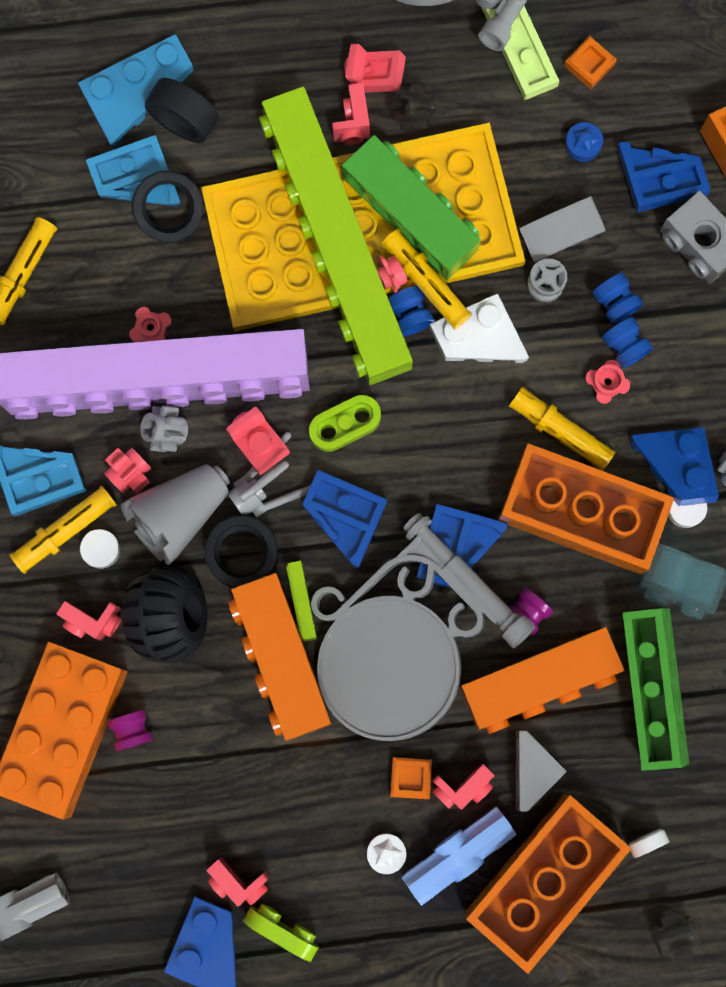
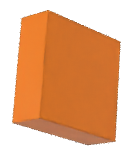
M589 36L565 61L564 67L591 90L615 65L617 59Z
M393 757L390 797L430 799L432 760Z

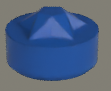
M587 122L578 123L571 127L565 140L566 152L572 159L579 162H588L596 158L603 145V136L599 128Z

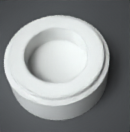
M673 501L668 517L679 527H694L705 518L707 503L678 506Z
M97 529L84 536L80 545V553L83 560L90 566L98 569L108 568L117 561L120 555V544L117 538L110 532Z
M659 828L631 841L628 846L632 848L630 851L633 857L637 858L670 841L664 829Z

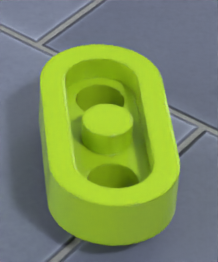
M358 395L318 414L312 420L309 427L311 442L321 451L332 452L372 433L379 426L381 420L380 407L373 398L366 395ZM365 411L368 413L369 419L363 423L358 422L355 419L356 413ZM330 427L335 430L336 434L332 439H325L321 435L322 430Z
M263 903L259 909L253 906L250 907L243 919V922L248 927L306 961H312L319 949V946L313 942L316 938L313 932L299 924H295L292 929L279 921L282 917L279 912Z

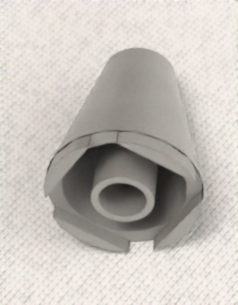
M204 464L121 503V510L127 522L132 518L135 519L137 529L134 532L147 549L158 560L162 561L165 559L166 565H169L180 555L229 493L227 485L230 482L226 474L218 466L212 468L208 464Z

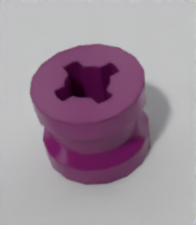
M525 587L519 593V600L514 605L508 606L514 613L517 612L520 617L525 615L536 626L530 634L532 636L539 630L538 624L540 621L549 618L553 613V610L541 598Z
M145 710L130 713L107 722L109 729L116 736L114 743L116 752L154 740L152 733L146 730L144 722L147 716Z

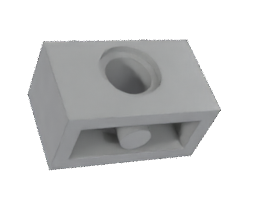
M698 191L666 219L660 231L667 246L675 252L679 251L689 261L688 266L698 278H705L711 284L726 271V218L701 191ZM694 235H705L710 241V246L699 245L695 241Z

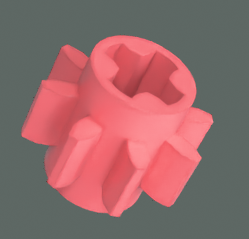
M117 448L105 459L111 467L104 474L122 494L129 488H132L138 494L150 483L145 474L151 467L133 448L125 454Z

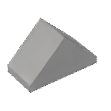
M516 731V810L528 812L567 771L527 731Z

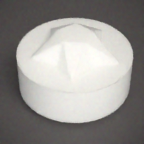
M390 833L379 834L368 845L367 859L375 871L382 874H392L403 866L406 860V849L401 839Z

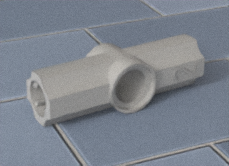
M57 872L30 884V886L20 891L15 889L0 897V941L33 925L32 922L70 904L67 888Z

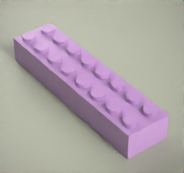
M304 329L0 353V405L11 415H15L16 419L23 420L35 419L38 417V413L53 412L54 416L63 417L75 415L76 410L91 409L92 413H110L114 411L113 407L128 406L129 410H147L154 403H166V406L185 407L192 400H204L205 404H222L227 402L229 397H242L243 401H260L264 399L266 394H279L280 398H297L302 396V392L310 391Z

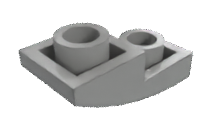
M591 196L519 228L534 262H538L607 231Z

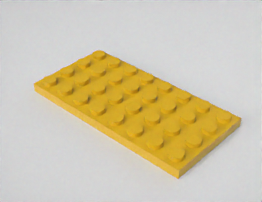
M490 122L392 144L400 154L399 159L408 168L415 167L426 179L427 183L425 185L435 195L438 192L443 194L452 204V211L461 220L465 218L472 222L480 233L478 237L481 239L478 252L447 281L430 265L445 284L524 266L525 258ZM354 153L333 157L377 269L379 268L377 264L379 256L382 255L385 259L391 257L390 253L381 246V243L394 229L342 179V164ZM275 170L201 187L234 332L339 308L338 306L332 308L327 298L324 287L330 284L325 272L319 274L313 262L311 252L316 251L312 238L305 240L298 218L303 215L298 204L292 206L284 185L289 183L285 170L281 172ZM408 277L407 283L401 285L398 291L417 285ZM390 288L385 290L387 297L394 294Z

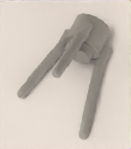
M286 432L280 438L284 444L291 438V433ZM284 461L258 481L254 478L258 472L252 467L242 478L233 483L235 488L230 490L228 495L242 515H249L253 512L256 517H259L267 510L307 495L310 486L300 488L263 503L262 500L267 498V495L262 488L289 467V463Z

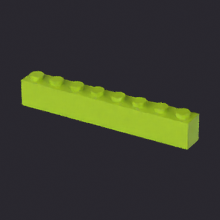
M304 86L262 101L264 115L258 117L265 138L272 137L277 148L271 151L278 171L285 170L288 176L289 183L284 184L291 205L298 204L303 216L298 218L305 240L312 238L316 251L311 252L317 272L319 274L325 272L330 285L324 287L331 307L338 306L342 314L343 320L338 321V325L346 343L352 341L357 354L351 357L359 378L366 376L370 386L412 370L413 360Z

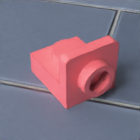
M363 83L349 85L350 98L343 99L346 121L332 123L334 143L342 142L344 145H356L363 142L364 139L370 138V124Z
M257 407L239 414L226 429L236 446L259 475L290 454L287 446L267 423Z

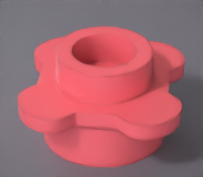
M382 255L379 256L377 272L385 290L390 288L395 294L399 292L398 288L401 285L407 283L405 272L394 255L387 259Z
M147 307L139 308L135 313L137 318L135 327L129 332L131 340L133 342L166 340L167 327L172 323L169 314L165 312L160 314L153 313ZM153 325L154 329L152 331L147 330V326Z
M614 360L606 361L597 371H588L585 377L586 383L592 385L597 393L596 400L602 404L609 403L613 396L618 393L625 394L630 389L629 380L625 379L623 371L619 368V363ZM605 379H610V380H611V384H610V385H606V384L604 383V380H605Z

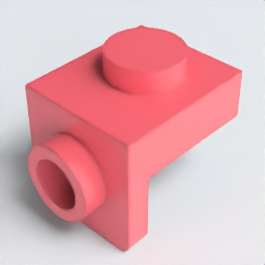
M351 44L349 57L346 59L344 66L345 77L351 84L363 83L365 93L400 91L406 56L400 50L367 52L360 44Z
M64 601L56 615L66 620L62 627L82 639L84 634L87 633L93 638L102 641L105 635L110 638L119 627L122 619L118 615L122 608L110 602L99 620H96L74 605Z
M480 764L454 791L437 775L432 780L438 786L433 793L449 809L455 804L462 810L472 799L478 803L491 791L493 786L489 781L494 775L484 764Z
M223 857L206 870L211 875L207 881L213 890L221 898L228 895L237 907L245 900L251 906L268 890L264 885L270 877L266 871L247 886Z

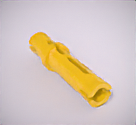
M35 218L34 224L18 249L6 274L0 276V325L6 323V319L18 297L23 298L26 293L24 286L40 261L53 234L57 231V228L52 223L43 218Z
M399 228L382 241L381 246L391 256L394 255L397 258L406 277H410L454 330L463 325L472 316V313L466 309L426 262L428 257L423 252L418 253Z
M524 387L520 389L509 405L511 409H514L536 425L535 429L539 432L544 430L549 435H552L599 470L603 471L616 453L615 450L604 445L590 433L564 417V415L557 411V406L554 404L549 406Z
M101 485L98 490L70 509L46 529L40 527L36 530L37 535L15 552L10 553L9 556L20 571L25 574L50 553L53 555L57 554L60 551L58 547L117 504Z

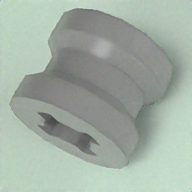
M545 258L538 261L533 266L527 280V288L530 295L540 302L556 300L561 295L567 282V271L555 259ZM543 284H545V285H550L551 289H550L549 287L541 286V285H543Z

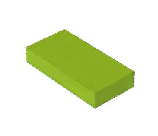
M301 561L288 563L286 568L300 638L304 642L315 640L317 636Z

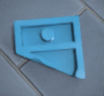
M156 135L86 159L97 192L101 198L132 201L135 189L144 178L156 172L169 171ZM163 184L153 188L145 202L168 206L181 205L176 188L171 184Z
M0 445V482L11 515L14 517L86 491L77 461L72 453L43 452L38 449H16Z

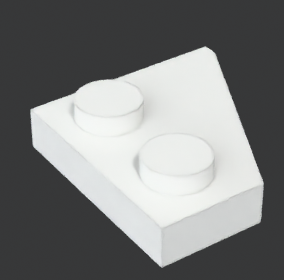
M498 294L467 307L466 309L472 313V316L456 330L452 328L445 318L430 324V330L445 361L474 359L478 362L513 360L515 363H523L529 358Z

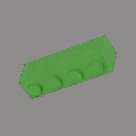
M373 135L342 164V179L394 230L399 228L417 252H423L428 257L427 262L447 281L478 252L481 239L478 237L480 235L478 229L468 219L464 218L461 220L452 211V204L443 194L438 192L435 195L425 185L427 181L415 167L408 168L399 159L400 154L388 141L382 143Z
M670 608L624 612L623 621L642 771L682 768L689 764Z

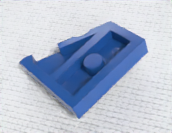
M628 142L619 143L617 151L636 212L688 201L698 191H701L704 196L709 195L711 189L700 156L685 153L673 154L668 150L654 147L651 152L631 148V143Z
M704 427L632 435L631 447L635 452L639 450L651 465L649 470L658 481L665 484L668 494L674 497V501L678 506L717 502L719 494Z
M317 470L302 505L354 567L359 568L388 500Z
M436 504L430 530L456 556L458 555L472 568L505 532L508 523ZM420 563L416 579L426 581L428 565ZM436 572L433 584L451 588Z
M196 895L164 973L197 987H236L232 910Z

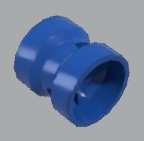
M623 272L611 277L592 292L596 301L603 304L607 309L606 316L612 325L631 316L644 305L637 294H633L629 289L630 282Z
M418 286L403 289L388 298L392 310L397 317L403 337L420 332L435 322L431 311L426 309L423 304L424 295Z
M634 317L620 322L602 336L607 347L618 351L616 360L622 369L634 364L654 349L648 338H639V325Z

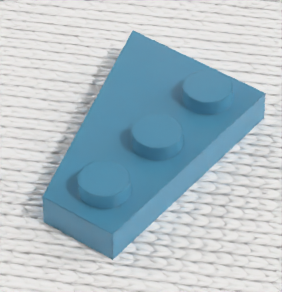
M175 34L78 82L109 144L114 149L122 141L121 138L133 126L137 127L146 118L145 101L159 79L169 78L182 83L194 70L191 61Z

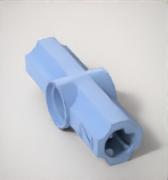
M495 806L466 829H459L433 849L434 853L408 870L401 878L422 906L454 881L457 883L472 874L485 862L483 859L501 848L517 834L504 815Z

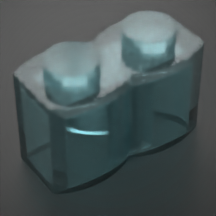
M658 543L651 566L647 572L643 573L638 588L645 591V599L666 606L667 601L674 602L682 606L680 610L682 614L702 620L704 615L711 617L716 612L726 586V570Z

